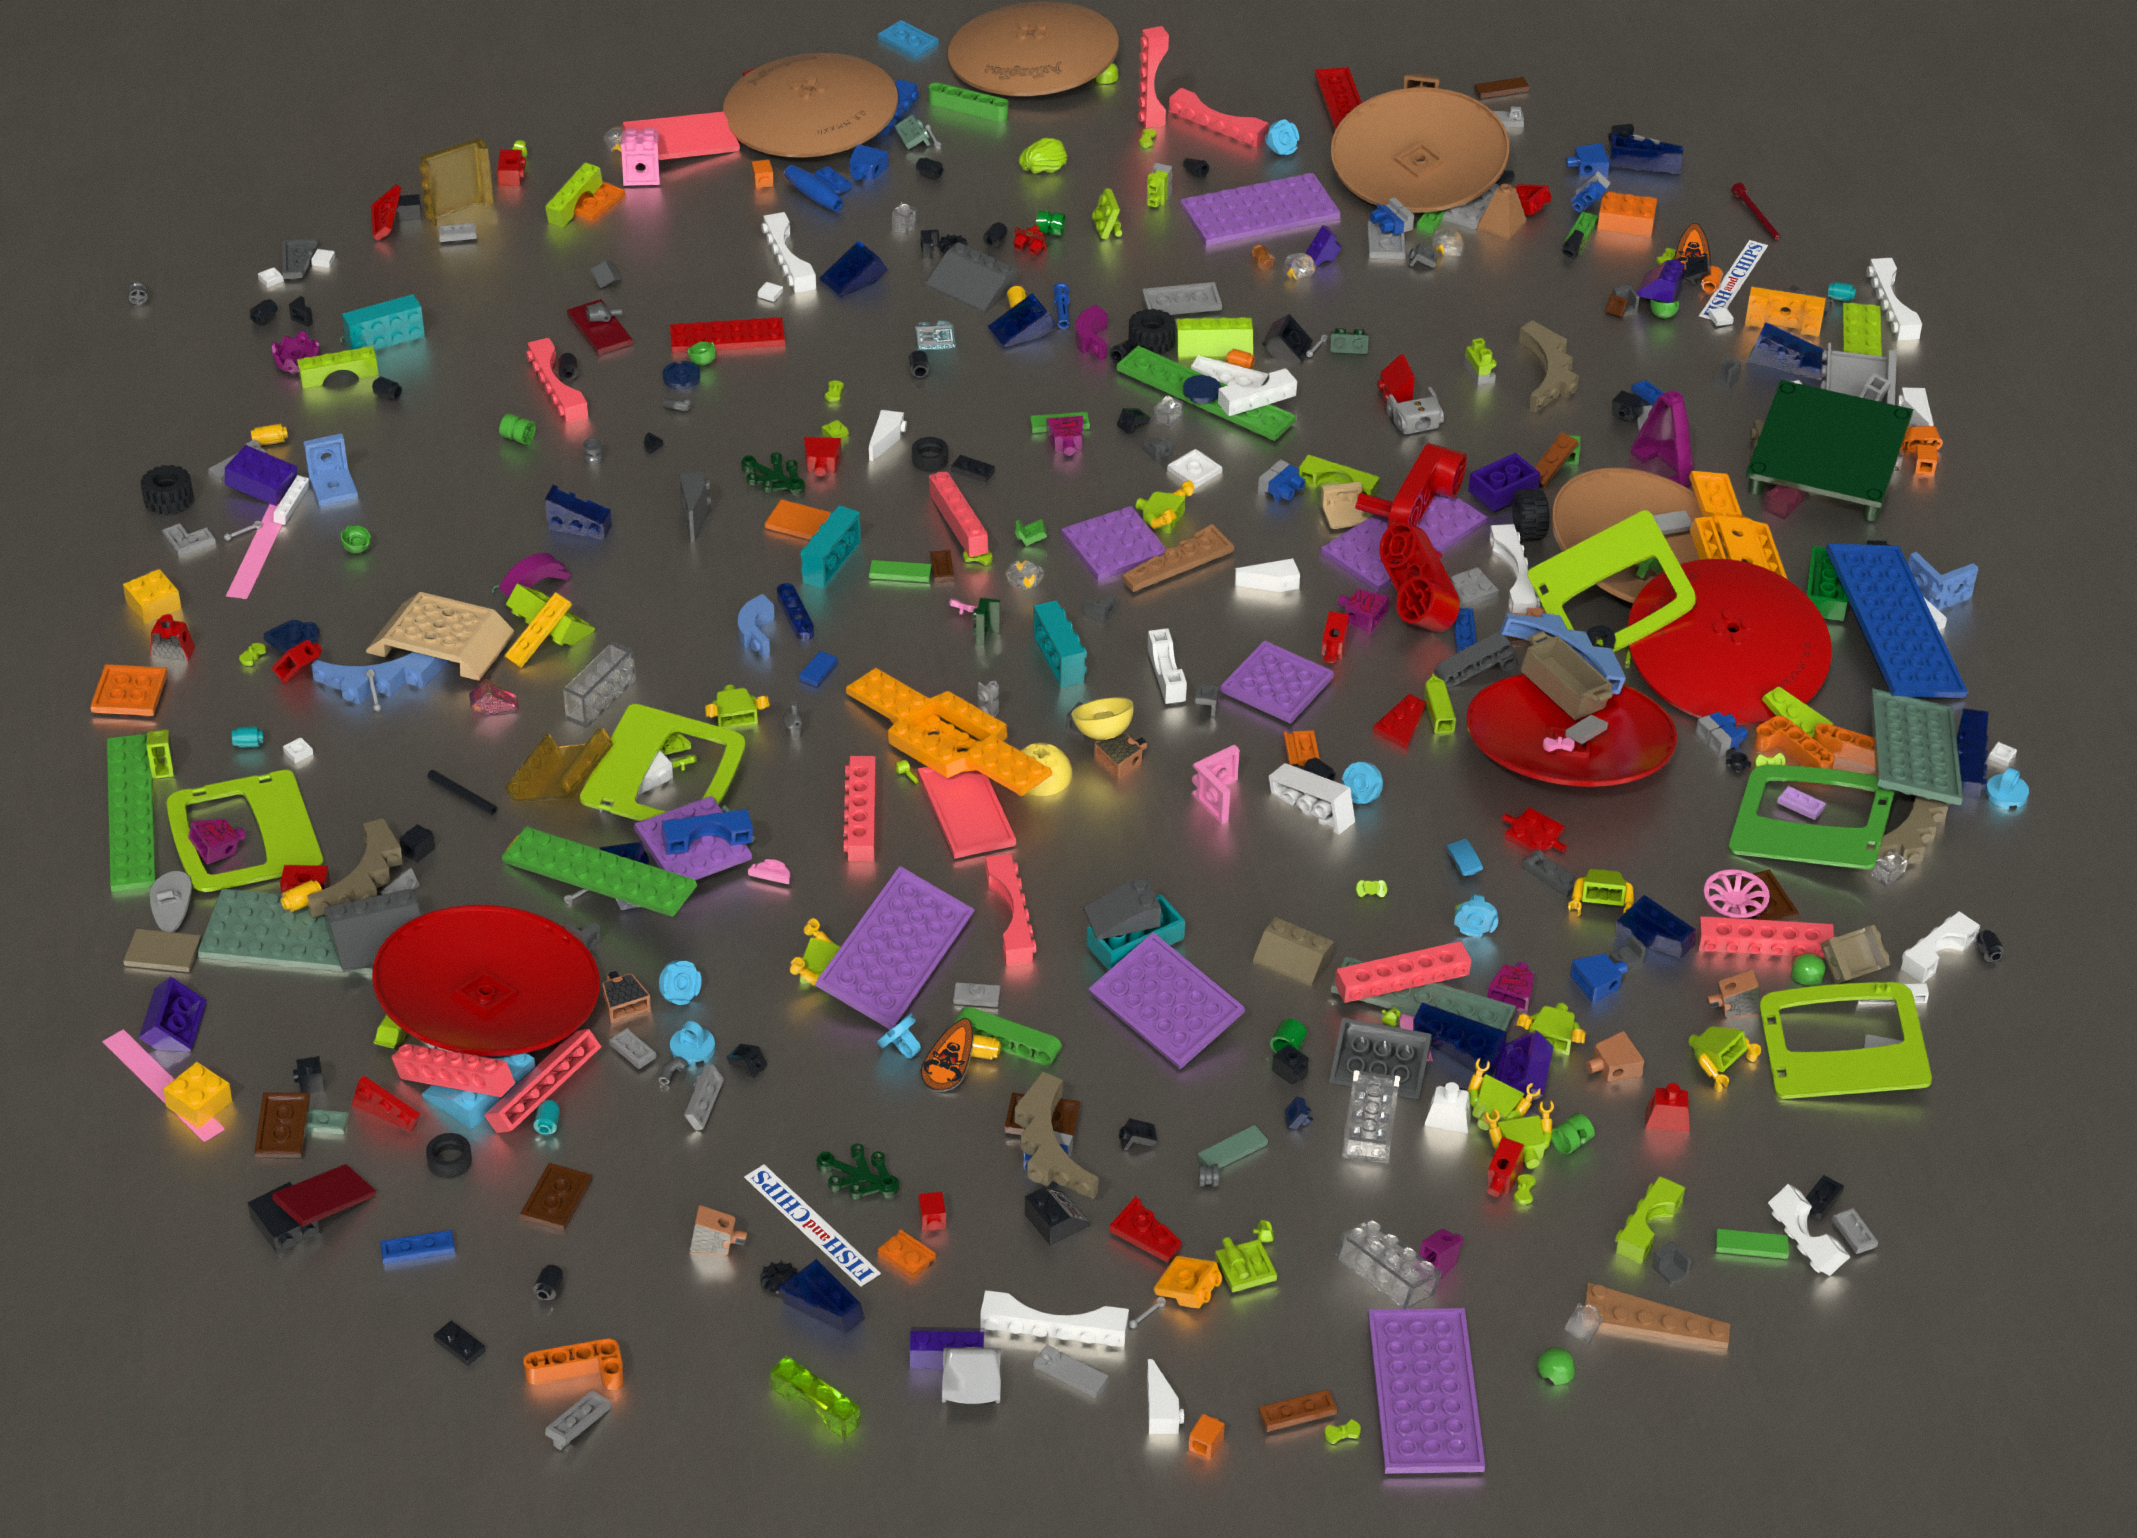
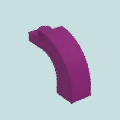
M1098 305L1089 307L1078 316L1076 320L1075 341L1081 353L1090 352L1101 361L1107 357V343L1097 333L1107 329L1108 313Z
M537 553L524 558L511 568L502 580L499 589L510 597L517 583L532 588L538 581L547 577L568 580L571 573L565 569L566 566L562 562L557 561L550 553Z

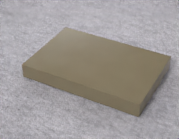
M136 929L123 960L124 966L190 973L202 941L201 935Z

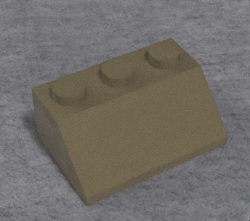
M1274 917L1264 930L1254 955L1253 963L1312 987L1332 960L1334 941Z

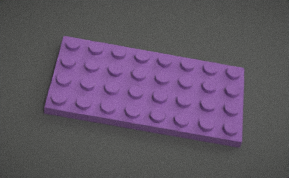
M1306 173L1304 175L1180 199L1181 208L1206 246L1340 219L1341 214L1314 173Z
M1436 494L1418 527L1422 528L1427 534L1434 549L1442 552L1487 523V516L1457 497L1450 498ZM1374 514L1321 547L1320 554L1376 592H1380L1393 583L1379 554L1380 541L1388 529L1389 518Z
M899 866L820 975L815 986L886 1028L891 1029L898 1024L970 920L975 909Z
M1465 1308L1368 1309L1385 1474L1484 1472L1485 1460Z

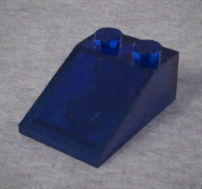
M857 241L819 279L842 297L875 283L888 269L879 256L860 241Z
M1033 293L988 325V328L1004 348L1042 338L1057 327L1049 312Z

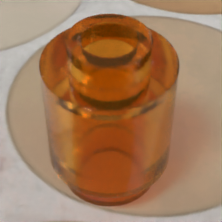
M1257 245L1253 248L1252 259L1261 270L1270 269L1275 263V258L1269 249L1263 245Z

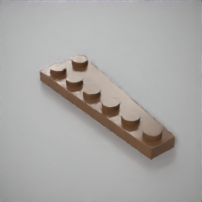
M1211 524L1196 532L1194 537L1188 541L1184 539L1179 542V546L1174 549L1168 548L1165 550V554L1160 557L1154 556L1147 562L1126 572L1122 576V581L1135 592L1234 552V545Z
M1588 1283L1582 1326L1728 1349L1730 1324L1612 1290L1602 1285Z

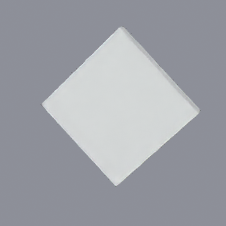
M1197 449L1192 450L1167 466V470L1182 481L1191 480L1195 488L1222 473L1223 468Z

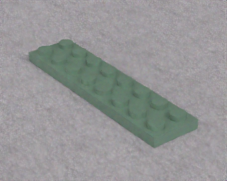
M1346 956L1340 968L1365 962ZM1334 980L1331 992L1339 994ZM1431 983L1360 999V1001L1387 1009L1396 1007L1401 1013L1499 1042L1503 1041L1516 1010L1514 1005L1439 983Z

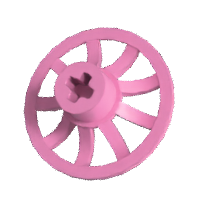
M1742 870L1719 871L1710 876L1704 885L1703 893L1707 903L1717 912L1734 918H1747L1761 913L1767 907L1770 898L1766 884L1757 876ZM1727 875H1736L1734 889H1732L1726 877ZM1742 876L1751 879V881L1742 890H1740ZM1718 878L1721 879L1725 886V890L1720 885L1715 884L1713 882ZM1755 885H1759L1762 891H1754L1748 894ZM1709 889H1715L1721 895L1715 894L1710 896ZM1755 897H1764L1762 904L1751 899ZM1713 901H1723L1724 903L1722 909L1718 907ZM1745 906H1754L1756 910L1746 913Z

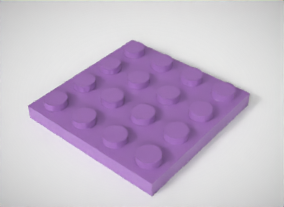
M1132 506L1061 528V535L1098 581L1130 571L1154 556L1160 557L1167 550Z
M1264 640L1221 685L1220 692L1291 724L1334 678V671Z
M712 796L634 824V830L660 869L698 880L752 859V853L745 844L731 846L727 841L716 836H703L696 839L690 845L688 852L666 854L661 836L662 821L723 813Z

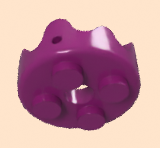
M299 331L294 338L284 336L279 345L277 342L272 343L275 365L280 370L291 374L299 373L297 359L321 355L318 340L311 341L305 331Z

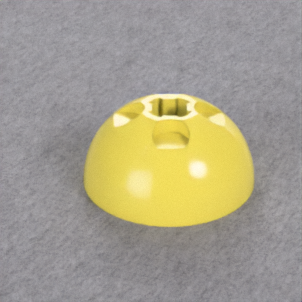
M1103 698L1078 706L1072 711L1071 715L1076 727L1084 735L1095 740H1107L1119 736L1128 728L1133 717L1134 706L1133 702L1127 698Z
M1033 743L1020 750L1051 768L1052 776L1027 792V794L1036 796L1052 795L1062 791L1069 785L1072 779V767L1068 757L1061 749L1049 743Z

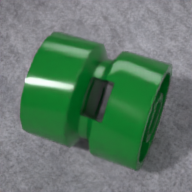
M1039 210L1036 225L1040 226V232L1044 233V235L1051 233L1052 236L1062 237L1065 228V213L1054 212L1051 214L1050 211Z

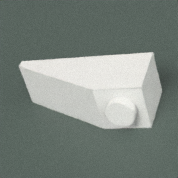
M1902 388L1901 395L1897 396V406L1914 409L1910 423L1914 427L1933 426L1925 388Z
M881 410L869 444V461H874L901 439L902 433L906 432L907 421H904V413Z
M1293 558L1235 568V586L1275 592L1299 589L1300 572Z
M1148 1359L1149 1434H1179V1424H1184V1409H1179V1398L1154 1360Z

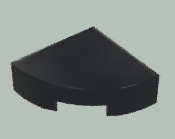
M649 432L645 436L644 448L648 454H652L663 446V440Z

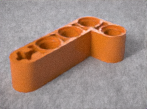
M1934 426L1908 427L1900 453L1916 452L1917 444L1937 446V450L1940 449L1943 441L1937 428Z
M1775 716L1757 727L1753 744L1756 750L1767 752L1778 746L1804 767L1833 769L1834 755L1788 718Z
M1827 723L1816 725L1813 739L1833 755L1875 767L1873 737Z
M610 1338L528 1353L523 1359L525 1378L531 1384H542L600 1373L602 1384L608 1390L619 1389L624 1383L619 1345L614 1339Z

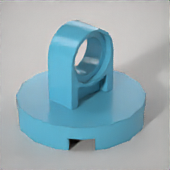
M1285 119L1275 121L1265 136L1266 144L1277 155L1282 156L1292 154L1297 149L1299 133L1295 124L1289 123Z
M1361 761L1353 763L1345 769L1342 776L1344 785L1350 787L1352 802L1367 804L1373 802L1382 791L1383 779L1381 772L1370 762Z
M2009 767L2004 774L1994 775L1988 780L1985 793L1989 795L1988 799L1991 803L2005 809L2016 805L2019 808L2026 803L2029 787L2024 780L2019 778L2020 771Z
M1472 894L1470 901L1462 903L1455 910L1454 924L1460 928L1462 934L1481 937L1483 933L1488 931L1492 933L1498 926V912L1493 905L1484 901V896Z
M674 960L667 964L661 972L659 990L662 997L668 1002L685 1005L691 1002L689 1000L693 996L698 995L701 988V974L696 970L693 963L685 960Z
M909 1014L876 1042L882 1049L893 1042L905 1057L913 1058L920 1052L921 1047L908 1028L917 1020L912 1014Z
M687 1021L682 1029L671 1037L670 1052L673 1054V1058L680 1056L683 1060H686L687 1066H696V1062L703 1060L705 1063L714 1055V1036L698 1023Z

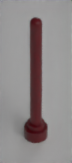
M1741 182L1736 183L1731 189L1732 194L1736 198L1743 200L1774 240H1779L1780 234L1747 195L1745 185Z

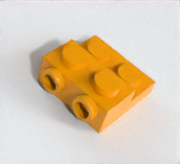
M1176 1256L1155 1285L1154 1291L1158 1296L1176 1298L1179 1306L1199 1309L1203 1303L1209 1302L1214 1286L1218 1287L1222 1282V1275L1217 1263L1214 1261Z

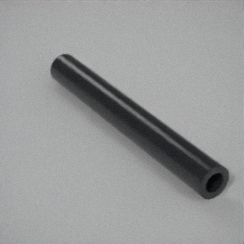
M429 771L427 775L429 780L490 815H494L497 812L496 805L437 771Z

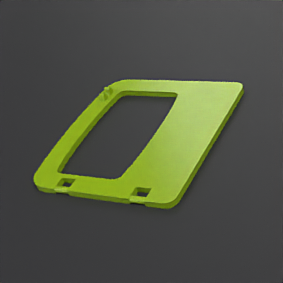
M1647 510L1640 511L1532 567L1527 574L1546 613L1560 615L1567 630H1574L1563 610L1565 602L1623 569L1650 558H1657L1677 593V597L1653 614L1614 633L1616 642L1614 649H1612L1613 652L1641 640L1689 612L1696 603L1694 589L1653 515ZM1546 585L1549 592L1543 595L1539 588ZM1598 640L1596 644L1603 646V640Z
M631 704L627 707L580 794V802L585 806L606 810L612 814L640 822L665 813L666 811L638 804L636 798L652 762L665 741L673 732H681L726 746L719 768L702 798L712 796L716 803L720 805L745 750V739L740 733L648 706ZM602 802L613 803V806L604 805Z
M280 770L260 776L255 775L209 784L195 789H184L174 792L166 801L171 832L185 873L191 878L192 887L198 891L212 892L282 877L284 865H324L323 856L294 773L290 770ZM271 779L269 782L259 783V781ZM202 792H205V793H206V794H204V795L193 796V794H197V793H202ZM234 795H243L248 801L260 829L267 862L263 865L210 875L206 872L196 848L188 838L190 829L186 815V806Z
M1869 982L1812 986L1771 992L1763 996L1760 1001V1014L1775 1093L1779 1098L1792 1099L1919 1089L1929 1087L1932 1083L1931 1070L1914 996L1911 989L1904 984L1898 982ZM1851 1000H1892L1896 1003L1904 1038L1902 1043L1864 1049L1823 1052H1791L1786 1048L1779 1011L1783 1008ZM1775 1017L1776 1024H1768L1767 1018ZM1785 1070L1786 1077H1779L1778 1071Z

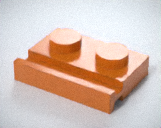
M1314 730L1293 731V734L1284 732L1283 739L1289 765L1298 764V766H1304L1309 759L1315 757L1320 759Z
M901 1229L896 1236L893 1235L878 1249L879 1257L913 1280L929 1266L931 1261L936 1260V1253Z

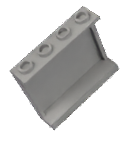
M1828 343L1827 349L1822 352V361H1825V364L1821 368V376L1824 377V380L1821 381L1820 388L1859 397L1865 384L1875 373L1890 381L1886 396L1881 402L1895 405L1897 351L1889 350L1887 357L1833 351L1831 350V343Z

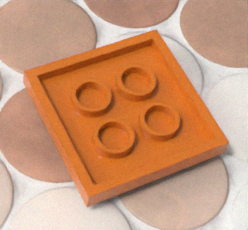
M105 664L90 706L91 712L154 716L168 675L167 668Z

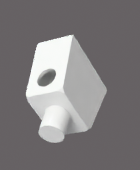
M1454 1082L1447 1083L1445 1087L1437 1086L1428 1107L1424 1126L1468 1134L1472 1116L1469 1092L1459 1090V1086Z

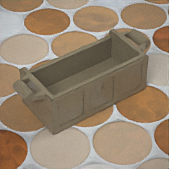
M1544 631L1528 637L1532 646L1527 648L1520 670L1574 720L1605 708L1607 700L1612 697L1611 689L1613 684L1559 636L1551 637L1545 634Z

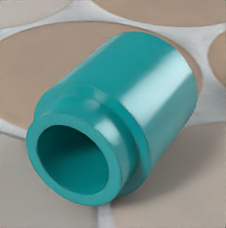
M1830 283L1828 298L1848 303L1851 302V299H1855L1856 289L1853 288V284Z
M259 726L232 729L233 746H238V748L260 747V743L264 742L263 730H259Z
M545 1100L538 1106L534 1129L540 1134L550 1135L556 1131L560 1116L559 1105L556 1102Z

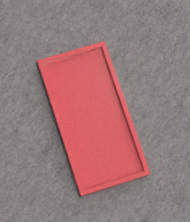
M724 112L622 123L623 131L629 128H635L636 130L654 128V130H658V160L737 152L740 149L737 138L728 127V120Z
M929 767L918 768L919 779L954 859L1016 846V838L988 776L974 770L961 772L946 778Z

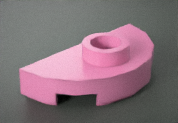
M766 859L763 863L757 865L754 863L748 869L749 876L790 884V871L783 862Z

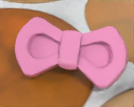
M954 598L949 600V605L960 608L959 614L962 615L964 610L973 612L974 608H978V606L967 605Z
M1547 737L1543 741V748L1548 752L1556 749H1564L1571 752L1575 747L1574 740L1569 737L1565 739L1558 737L1556 740Z

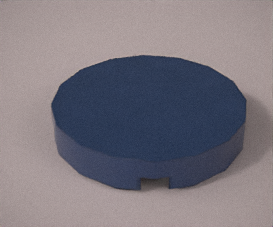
M682 361V363L678 364L677 362H672L663 370L664 383L674 389L692 388L698 384L701 377L699 367L688 361Z
M1196 375L1184 382L1183 394L1194 403L1207 404L1213 402L1215 398L1218 399L1221 385L1220 382L1211 376Z

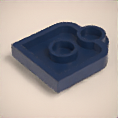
M290 620L263 633L267 643L282 654H285L288 650L306 640H309L312 644L318 643L320 630L317 624L313 622L303 623L299 620Z

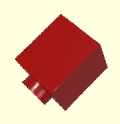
M942 1192L918 1194V1208L922 1231L946 1229V1211Z

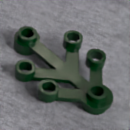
M772 453L770 456L774 470L757 463L756 459L751 455H747L742 459V471L749 473L746 476L747 484L756 485L762 483V490L766 493L786 489L793 495L803 492L805 481L798 478V463L796 460H788L786 462V470L790 473L789 478L783 475L781 465L782 454ZM758 471L764 474L765 476H758L756 473L752 472Z
M853 1144L850 1148V1155L855 1159L858 1168L835 1160V1157L827 1151L820 1153L816 1159L817 1169L822 1173L837 1170L850 1175V1177L841 1178L837 1175L831 1176L828 1179V1187L834 1192L849 1187V1196L852 1199L857 1200L862 1198V1196L878 1192L884 1197H892L900 1188L898 1178L889 1175L887 1171L884 1153L877 1151L871 1155V1164L877 1168L879 1176L870 1172L864 1157V1146L862 1144ZM864 1182L871 1183V1185L864 1187L860 1184Z

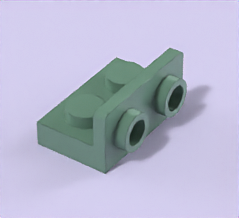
M913 115L895 125L908 150L923 140L927 146L931 145L928 141L930 136L920 119L916 120Z

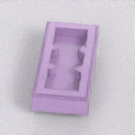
M1790 786L1782 792L1777 801L1778 804L1813 820L1818 818L1826 806V803Z

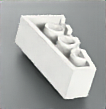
M1286 763L1269 775L1270 788L1273 795L1291 806L1296 804L1307 816L1312 814L1319 818L1318 822L1324 826L1330 825L1333 827V832L1338 835L1355 823L1350 787Z

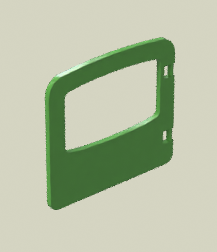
M1758 766L1750 774L1730 839L1729 850L1736 855L1872 869L1877 862L1895 790H1885L1877 786L1875 775L1804 766ZM1768 781L1821 783L1858 788L1876 793L1868 824L1863 828L1803 824L1757 815ZM1887 800L1886 805H1880L1879 801ZM1867 845H1875L1874 850H1866Z

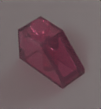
M1776 486L1765 495L1764 511L1785 520L1804 501L1806 491Z
M486 678L469 693L470 707L475 712H480L485 716L512 714L519 711L517 696Z

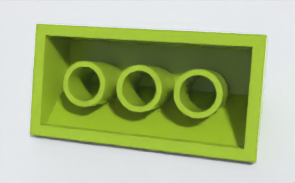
M1245 317L1177 319L1176 343L1178 360H1195L1198 355L1210 359H1226L1227 353L1231 352L1232 349L1249 352L1253 355L1252 319Z
M517 583L506 605L512 609L511 612L521 618L522 616L525 617V622L530 624L549 601L550 597L539 590ZM567 610L548 636H553L552 640L563 646L566 643L573 646L593 633L596 628Z

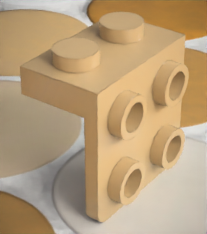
M1360 482L1322 486L1321 507L1331 529L1353 527L1368 519L1364 511L1355 509L1358 495L1362 493Z

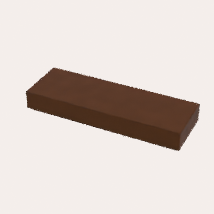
M1524 77L1475 84L1474 90L1479 98L1483 99L1528 92L1529 85Z

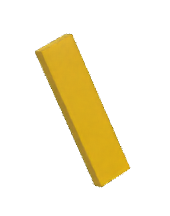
M555 592L505 654V657L522 668L571 607L570 601Z

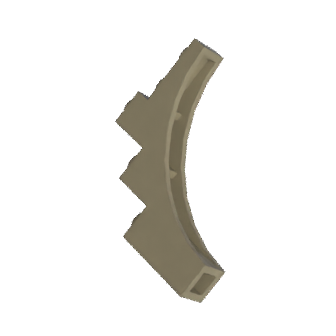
M1533 320L1521 327L1519 344L1530 350L1538 358L1546 375L1542 384L1531 393L1529 409L1536 412L1553 399L1558 398V396L1566 399L1571 394H1574L1578 389L1579 375L1572 372L1573 357L1566 354L1567 339Z
M1911 794L1912 811L1898 828L1883 836L1877 861L1899 859L1901 865L1922 862L1925 851L1924 843L1934 842L1937 829L1936 823L1946 820L1948 804L1943 801L1928 800ZM1867 845L1866 850H1874L1875 845Z
M384 818L363 823L364 841L367 847L359 865L338 883L307 895L308 909L311 917L325 914L324 907L377 896V888L390 884L389 868L402 864L401 846Z
M1042 1071L1015 1107V1123L1026 1128L1021 1134V1150L1029 1155H1033L1027 1164V1178L1047 1187L1054 1181L1061 1186H1066L1081 1195L1094 1199L1098 1194L1099 1177L1084 1170L1075 1163L1061 1148L1053 1131L1051 1120L1055 1107L1063 1095V1080Z

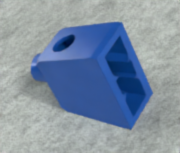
M1602 143L1576 147L1574 157H1566V167H1576L1579 176L1591 177L1599 171L1604 177H1608L1610 162Z
M860 144L856 146L850 158V174L855 180H860L861 178L874 180L889 167L887 151Z
M1599 954L1572 960L1570 977L1593 1004L1620 988L1622 974L1627 973L1628 969L1624 961L1613 963L1607 954Z

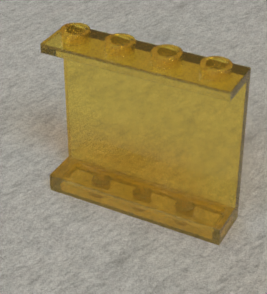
M604 728L597 729L586 744L557 747L550 733L546 734L506 784L505 789L514 804L571 799L614 744Z

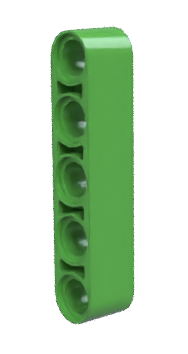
M937 82L931 83L928 86V102L933 106L999 122L1008 119V101L1004 98Z
M968 1006L962 1008L953 1022L954 1024L962 1018H968L972 1023L974 1034L997 1038V1041H1001L1000 1050L1042 1065L1052 1064L1062 1048L1060 1040L1052 1035Z

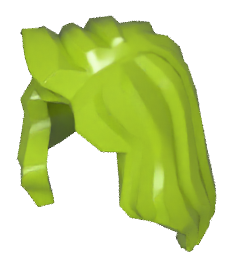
M1047 137L1035 141L1028 148L1024 149L1018 162L1023 170H1031L1033 174H1039L1042 171L1053 173L1066 164L1068 156L1061 141Z

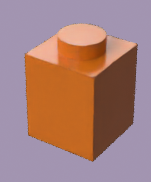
M770 160L752 161V177L756 189L773 187V171Z
M1917 444L1914 457L1915 474L1934 476L1937 465V446Z
M1202 1414L1189 1434L1188 1450L1211 1460L1224 1439L1225 1423L1217 1418Z

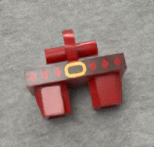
M1034 225L1031 229L1026 228V230L1019 227L1015 228V239L1013 241L1015 249L1022 250L1025 245H1028V251L1036 256L1041 250H1047L1046 238L1044 233L1040 232V226Z

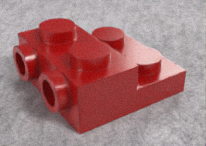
M1518 184L1514 187L1526 216L1535 214L1536 211L1541 210L1545 203L1551 201L1548 185Z

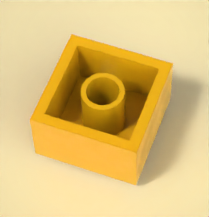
M160 569L123 584L126 603L144 624L157 620L164 614H171L182 609L178 590Z
M195 1062L163 1088L166 1107L197 1128H201L233 1102L230 1083L198 1062Z

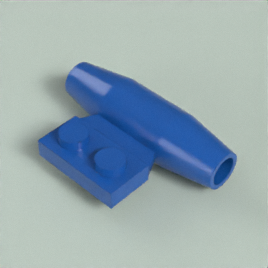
M789 165L784 172L785 177L798 191L818 205L834 212L839 211L843 206V200L838 195L852 189V183L829 166L815 171L814 175L795 165Z

